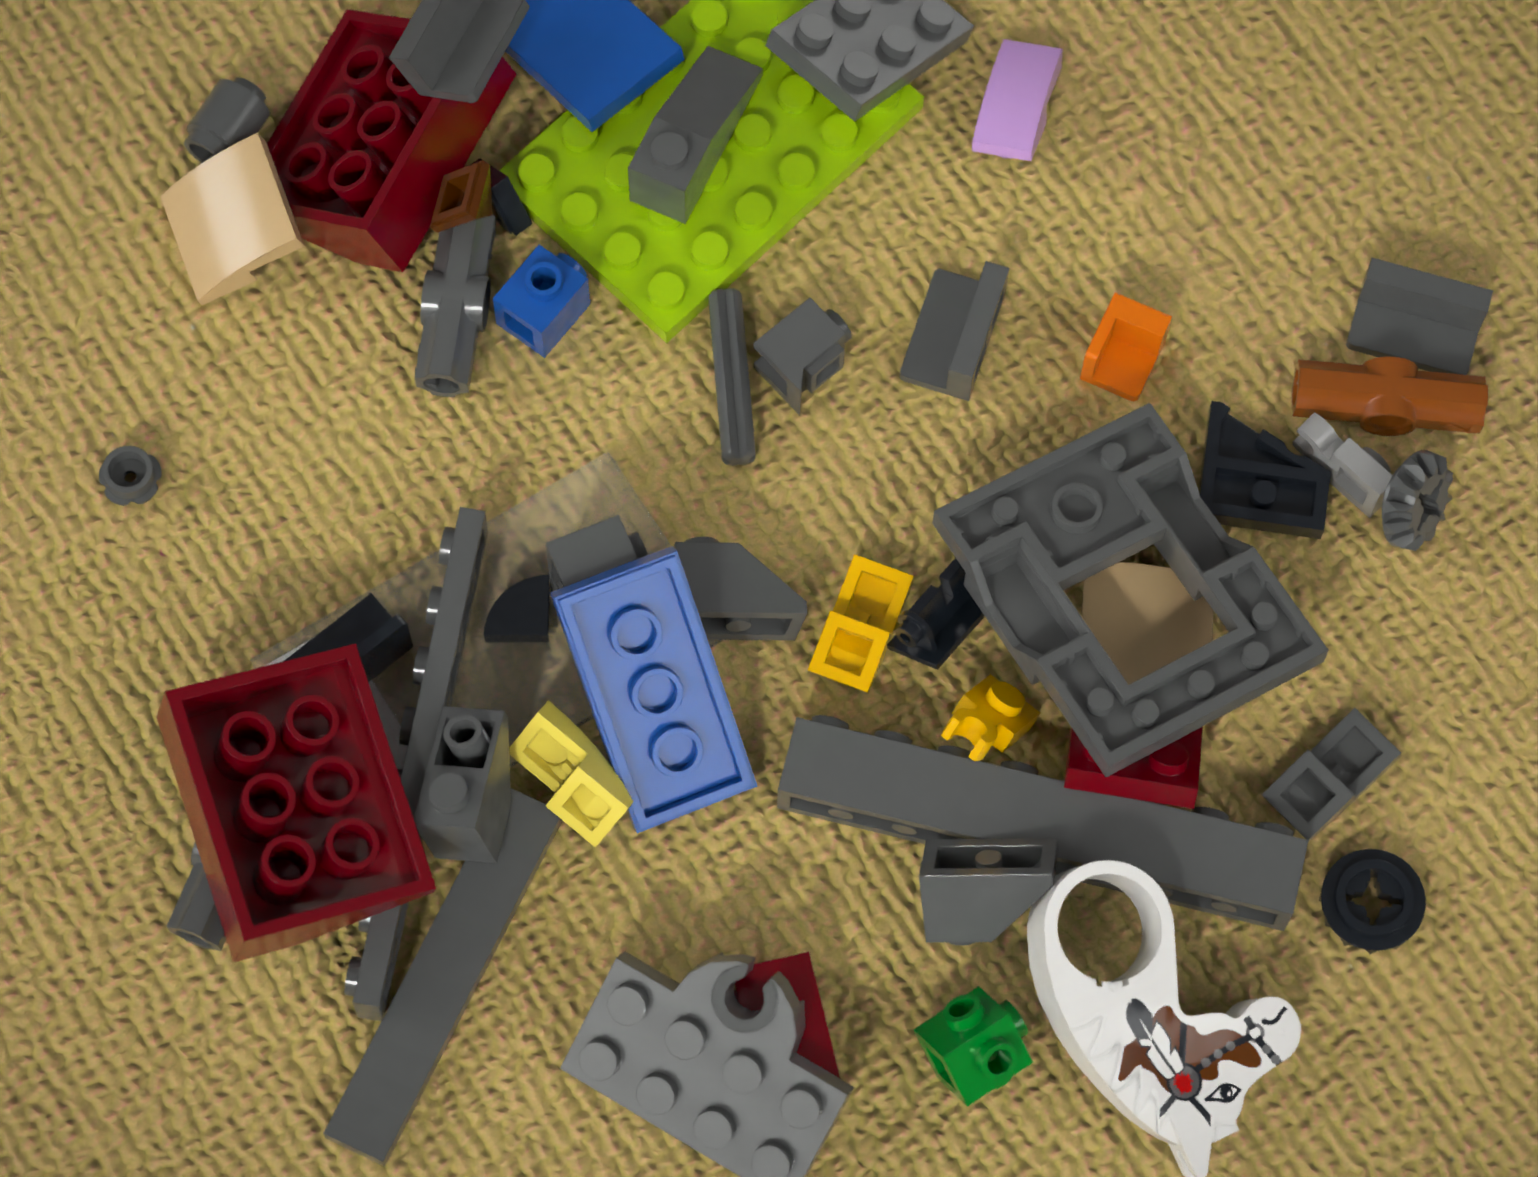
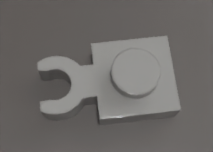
M1314 412L1297 429L1299 436L1293 441L1292 445L1303 456L1310 458L1330 471V484L1370 518L1382 507L1387 485L1393 476L1389 465L1376 451L1368 447L1361 448L1350 437L1345 442L1341 440L1333 427Z

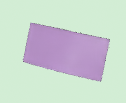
M1007 39L1003 40L980 108L972 140V151L997 155L1002 158L1032 161L1046 126L1047 103L1062 68L1061 48Z

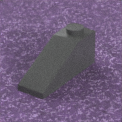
M707 46L655 115L628 166L630 201L686 224L763 75V68Z

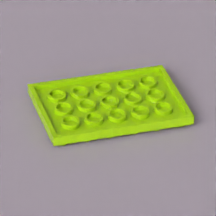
M690 0L660 27L682 47L685 59L682 63L593 132L584 126L571 112L566 110L499 170L510 179L530 219L666 344L709 305V295L712 291L727 289L923 109L924 96L910 84H907L854 122L765 46L771 29L814 0ZM710 46L763 68V75L688 221L684 224L630 201L628 166L655 115L706 47Z

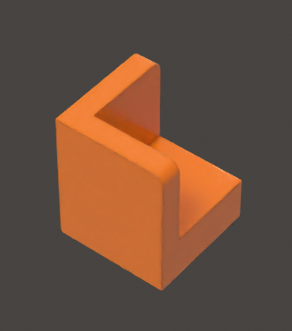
M1115 292L1086 351L1080 379L1129 401H1137L1164 347L1172 316Z

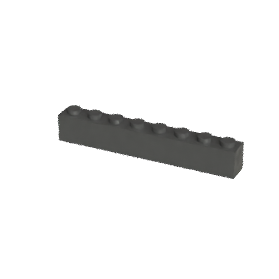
M815 715L811 720L796 718L778 787L777 809L925 844L926 840L1058 838L1059 850L1055 876L1068 869L1096 861H1119L1133 865L1147 873L1160 886L1169 904L1280 931L1286 929L1293 916L1309 840L1294 837V832L1286 826L1271 822H1259L1255 824V827L1229 821L1230 817L1228 814L1214 808L1194 807L1190 812L1165 806L1166 804L1064 788V781L1038 775L1039 771L1035 767L1026 763L1003 761L999 766L982 761H973L968 757L971 752L960 747L944 745L939 746L936 751L912 745V740L909 737L893 731L879 730L874 735L849 730V725L846 722L826 715ZM1085 879L1081 881L1082 883L1123 892L1115 885L1102 880Z

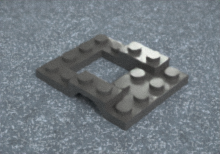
M1150 403L934 511L932 524L966 572L965 588L1031 685L1038 682L1042 683L1105 777L1118 772L1323 663L1329 651L1255 547L1229 537L1200 497L1187 453ZM1154 544L1193 600L1196 601L1204 596L1229 633L1128 685L1063 590Z

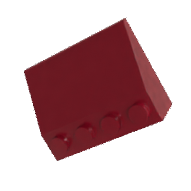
M346 9L267 142V146L303 240L358 264L404 273L431 225L443 175L465 166L517 74L502 56L479 99L474 103L419 95L389 58L411 19Z
M356 644L165 691L156 718L233 963L299 945L435 892L437 888Z

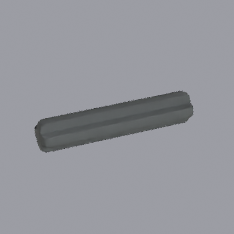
M734 288L717 289L709 295V313L722 461L729 466L748 465L754 462L756 450L742 294Z

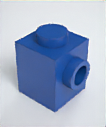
M539 244L492 298L496 324L545 358L590 305L589 282L586 271L569 255L560 252L555 256Z

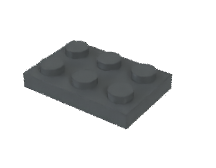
M814 0L771 29L765 46L855 122L967 43L974 25L944 0Z

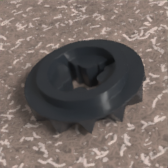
M1377 849L1354 851L1339 859L1328 871L1319 897L1324 913L1325 926L1332 928L1341 938L1344 946L1352 945L1366 950L1369 954L1392 948L1398 949L1416 933L1422 923L1426 908L1425 891L1414 869L1395 854ZM1371 877L1374 878L1373 888H1377L1378 898L1388 900L1389 904H1392L1391 907L1381 908L1373 925H1370V918L1367 917L1366 908L1362 905H1355V902L1351 901L1352 898L1363 896L1371 881Z

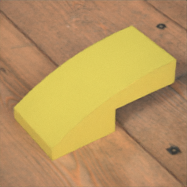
M549 700L509 747V755L555 792V795L546 804V807L595 848L633 804V800L626 787L598 748Z

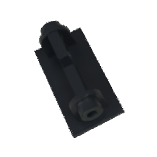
M956 557L940 574L939 580L941 585L938 588L931 585L909 610L903 611L898 616L899 626L895 629L896 635L887 644L889 650L938 670L985 617L964 586L966 572Z

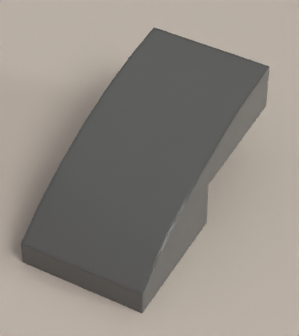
M1354 708L1311 751L1307 749L1262 794V797L1306 840L1310 841L1401 757V752Z

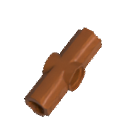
M1399 357L1373 358L1366 361L1363 365L1298 359L1295 366L1291 395V408L1294 417L1309 418L1315 412L1326 420L1360 423V428L1364 431L1380 436L1405 435L1412 432L1415 428L1480 434L1484 426L1488 405V385L1486 384L1485 377L1419 371L1418 366L1414 362Z

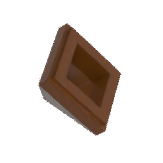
M482 160L443 175L430 229L438 233L492 216L489 163Z

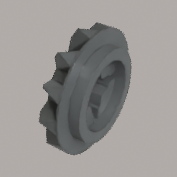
M1428 450L1417 451L1409 456L1391 477L1382 502V525L1385 538L1392 546L1417 551L1424 541H1431L1433 539L1438 522L1445 520L1444 510L1446 504L1452 500V495L1448 493V488L1453 481V473L1447 469L1445 457Z

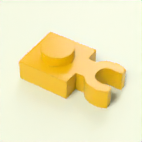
M990 674L962 696L941 736L947 741L952 739L954 735L967 738L974 745L968 757L973 761H980L984 759L992 746L1001 753L1007 750L1029 732L1041 713L1025 701L1023 694L1009 683L999 681Z

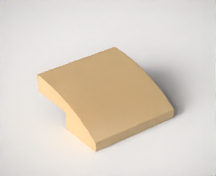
M258 133L235 143L201 163L179 179L161 196L197 301L201 305L257 281L254 269L305 247L267 143Z
M1118 562L1084 580L1082 618L1128 685L1212 641L1214 610L1204 596L1194 601L1171 568Z

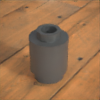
M236 77L234 81L220 79L187 126L189 135L184 141L187 151L203 163L235 143L258 133L270 116V111L264 103L266 96L263 91L252 82L241 77Z

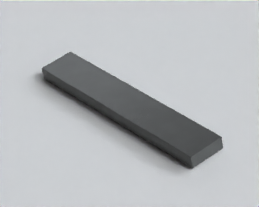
M511 788V808L497 863L464 862L323 1133L326 1139L384 1167L386 1166L563 821L549 810L546 804Z

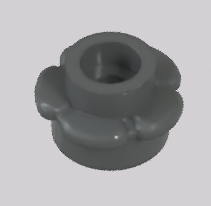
M122 446L113 450L105 458L99 470V482L106 487L105 496L111 502L121 506H126L130 502L143 504L149 501L158 491L156 482L162 476L158 460L153 455H148L144 450L135 446ZM128 473L136 474V479L133 482L125 480V476Z

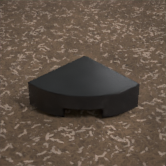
M479 158L472 164L482 161V159ZM490 165L491 202L499 216L496 218V221L510 234L513 233L517 236L533 223L508 176Z
M549 575L534 576L517 582L498 597L491 607L485 622V643L549 642Z

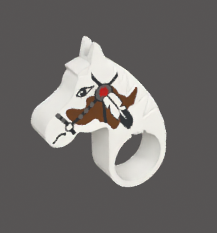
M1096 861L1063 871L1054 877L1053 887L1031 906L1028 916L1029 967L1039 1002L1056 1036L1072 1060L1102 1095L1134 1124L1150 1135L1168 1143L1184 1177H1206L1211 1144L1239 1131L1236 1119L1242 1110L1244 1097L1248 1089L1260 1077L1289 1058L1298 1047L1301 1034V1023L1298 1015L1286 1000L1279 997H1263L1240 1001L1233 1005L1226 1014L1185 1015L1180 1009L1178 999L1174 919L1168 899L1160 886L1144 871L1119 861ZM1085 879L1102 880L1121 889L1135 905L1142 925L1141 946L1134 963L1117 979L1111 982L1102 981V987L1096 986V979L1081 973L1070 963L1062 950L1058 937V915L1062 903L1068 893Z

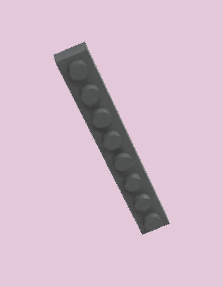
M460 507L456 527H445L441 539L439 564L447 565L443 587L432 586L426 610V624L434 625L430 647L419 646L416 654L413 684L421 685L417 707L406 706L399 736V744L408 746L404 767L403 769L397 768L413 819L443 706L451 707L488 536L486 513L481 510ZM409 902L359 921L358 930L367 933L363 956L351 957L344 989L345 995L353 996L352 1003L359 1018L382 1021L385 1016Z

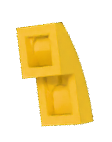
M854 554L833 611L830 610L808 671L869 693L887 651V644L892 639L898 624V616L902 613L915 580L914 576Z

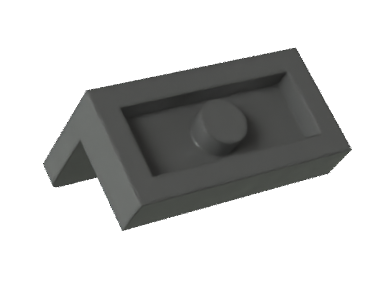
M422 0L389 58L419 95L474 103L479 99L530 6L526 0Z
M1371 258L1360 289L1346 346L1350 350L1375 357L1405 358L1414 362L1419 369L1430 372L1467 375L1479 330L1488 313L1493 290Z
M986 261L979 280L942 269L935 270L900 369V379L902 381L966 401L970 400L1006 294L1010 268Z

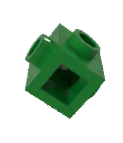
M979 986L967 994L952 999L942 1011L913 1029L937 1078L967 1107L990 1091L1004 1086L1015 1074L1033 1063L1022 1040V1037L1028 1034V1028L1021 1015L1008 1000L999 1004Z

